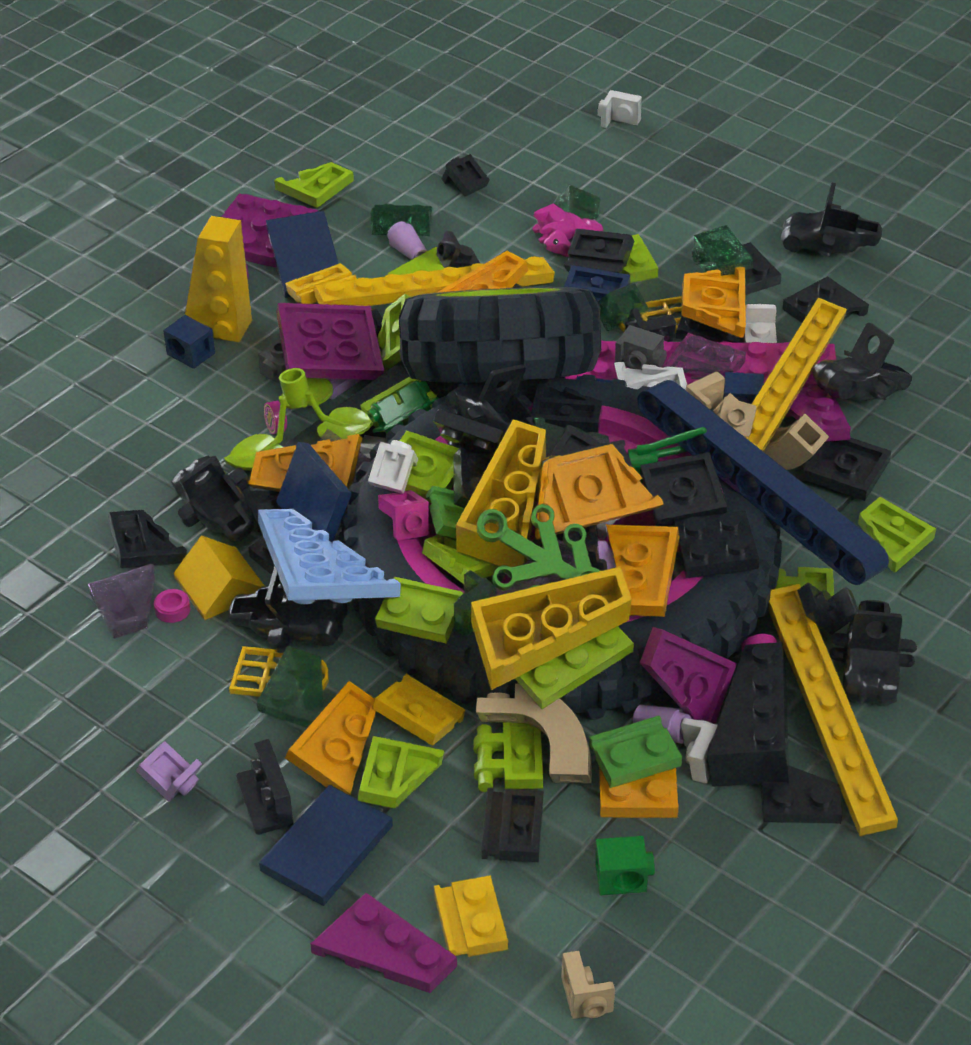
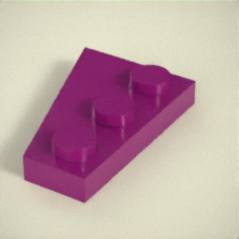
M817 384L809 385L808 388H802L785 417L793 416L798 420L806 414L829 436L826 441L850 440L851 428L836 398L830 396L824 389L818 387Z
M655 627L651 630L640 664L679 707L691 716V719L704 720L711 724H716L737 663Z
M368 893L361 896L310 943L312 954L324 958L329 954L344 959L345 965L360 969L362 965L383 972L384 978L431 993L457 967V957Z

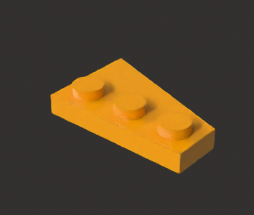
M507 250L437 293L512 288L528 272L527 261Z
M360 434L347 436V439L335 441L330 439L317 441V444L311 445L349 490L353 482L362 443ZM296 445L256 452L249 485L252 488L280 492Z
M606 525L615 567L621 566L632 599L630 615L665 617L679 542L678 527Z
M348 681L289 748L285 759L326 788L331 785L350 795L355 775L362 759L364 746L376 711L373 710L375 698Z

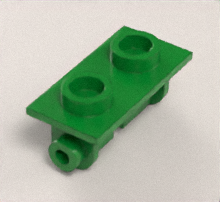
M414 381L396 392L402 402L398 405L394 396L390 395L371 405V409L367 411L368 417L373 423L377 421L379 426L372 429L373 433L385 430L387 434L397 424L404 426L402 420L408 418L418 409L431 410L430 405L439 398L429 399L427 393L430 392V388L426 381Z

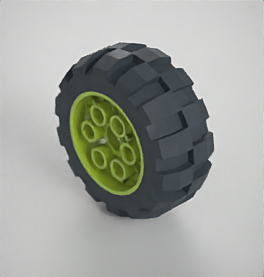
M500 288L422 294L406 298L399 315L401 360L410 378L421 381L486 383L489 374L493 370L523 364L526 367L521 381L572 376L592 371L602 350L600 307L592 291L584 288ZM510 376L504 377L499 382H508Z

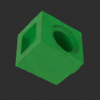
M631 836L596 839L595 868L599 895L647 892L648 876L655 874L653 852H646L644 837Z

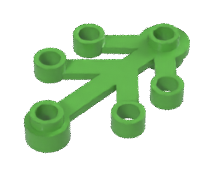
M545 504L538 505L534 508L531 515V522L539 530L543 548L508 528L507 519L502 512L495 509L484 511L478 518V535L487 542L499 540L534 562L515 567L499 566L493 574L492 581L494 586L499 590L505 591L512 588L516 582L555 574L565 580L599 572V569L591 567L585 544L586 530L580 524H570L566 527L563 534L565 545L572 548L576 567L574 568L562 560L553 526L554 511L550 506ZM538 512H545L549 515V520L547 522H540L537 520L536 514ZM488 523H494L498 526V531L496 533H488L484 526ZM570 531L579 532L581 540L576 542L570 540L568 533ZM503 572L510 575L511 581L503 584L498 581L497 575Z

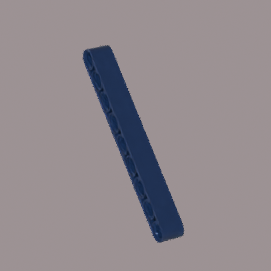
M665 380L639 393L637 403L640 412L669 437L705 427L707 429L705 434L679 442L678 444L691 455L709 452L718 477L853 585L863 584L886 570L889 564L888 554L877 541L676 382Z

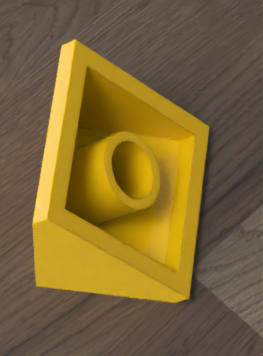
M202 535L174 572V578L188 595L190 601L204 620L228 611L236 595L253 594L265 586L236 547Z

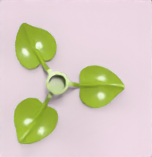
M291 368L285 370L279 376L283 393L279 396L280 412L277 436L275 438L268 434L249 436L238 443L224 459L227 464L235 468L252 470L256 452L282 448L283 446L279 444L283 441L286 408L296 409L306 408L308 405L312 406L318 418L323 422L317 428L318 435L322 440L330 439L335 441L347 439V436L361 435L369 430L374 423L370 420L368 414L352 407H339L334 409L329 416L325 415L319 405L332 396L334 392L332 383L326 378H306L304 370Z

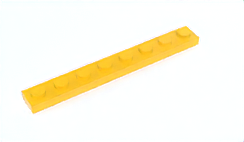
M533 256L524 259L527 261L528 272L517 284L530 286L553 283L555 272L544 257ZM476 263L459 268L445 267L442 270L434 271L419 270L402 275L388 274L385 277L358 278L345 282L330 281L326 284L315 285L314 296L319 304L373 306L394 303L404 294L413 297L437 293L483 264Z
M818 298L752 402L757 409L751 433L747 439L763 452L812 373L814 366L818 363L844 320L846 308Z
M800 584L771 590L768 611L859 836L897 828L898 818L817 624L806 616L797 592L801 588Z

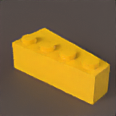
M211 216L197 239L185 315L210 327L213 331V338L234 342L241 341L252 321L241 220Z
M512 420L456 524L457 552L498 566L515 567L526 564L527 557L499 540L496 542L483 540L477 533V522L479 516L484 511L495 509L505 515L508 528L531 540L533 529L531 515L538 502L539 470L541 469L543 459L546 458L545 429ZM488 523L484 526L488 533H496L498 531V526L494 523Z
M621 566L471 602V623L491 690L629 621L632 599Z

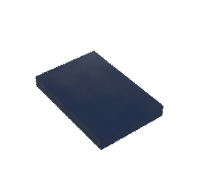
M324 211L266 220V228L285 298L291 297L288 294L285 283L339 264Z
M298 442L276 502L282 509H294L310 520L313 530H324L329 533V541L333 543L351 497V492L309 443Z
M329 785L259 862L260 871L324 906L392 828V817Z

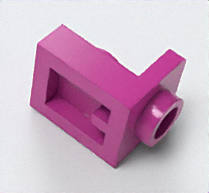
M411 490L404 491V494L396 492L378 495L379 510L393 519V536L395 539L405 540L429 534V508L426 499Z

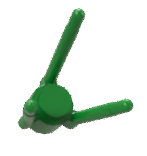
M705 427L697 428L650 444L637 445V448L628 449L632 467L640 474V465L658 462V458L687 452L681 446L662 450L657 449L705 434L707 429Z

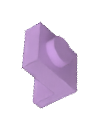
M164 741L138 766L136 772L170 802L179 792L185 796L198 783L200 779L196 774L202 763L196 759L190 765Z

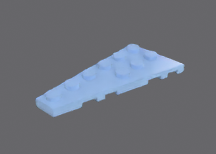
M294 509L258 510V524L288 601L293 600L299 604H311L315 600L330 599L337 603H347L354 598L400 597V582L396 579L385 580L384 571L378 567H366L364 557L339 540L333 541V543L330 542L329 533L324 530H313L312 522Z

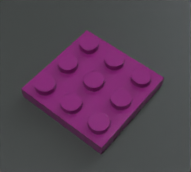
M239 193L221 217L241 220L245 261L277 268L266 228V220L318 212V210Z
M278 303L276 314L286 370L300 368L304 370L306 378L375 380L384 373L370 306Z

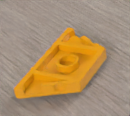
M735 267L734 274L722 276L720 270L684 274L681 315L744 338L746 328L745 267Z
M613 444L551 458L543 463L538 505L545 504L553 509V526L556 535L564 533L566 527L570 524H580L583 527H588L657 509L664 504L659 495L653 497L640 482L642 479L641 475L625 462L624 456ZM538 512L537 520L547 522L549 515L545 512ZM538 528L535 529L536 540L541 539Z

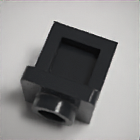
M634 308L630 309L628 321L625 322V330L631 325L664 336V341L672 342L677 324L673 315L643 321L638 309Z

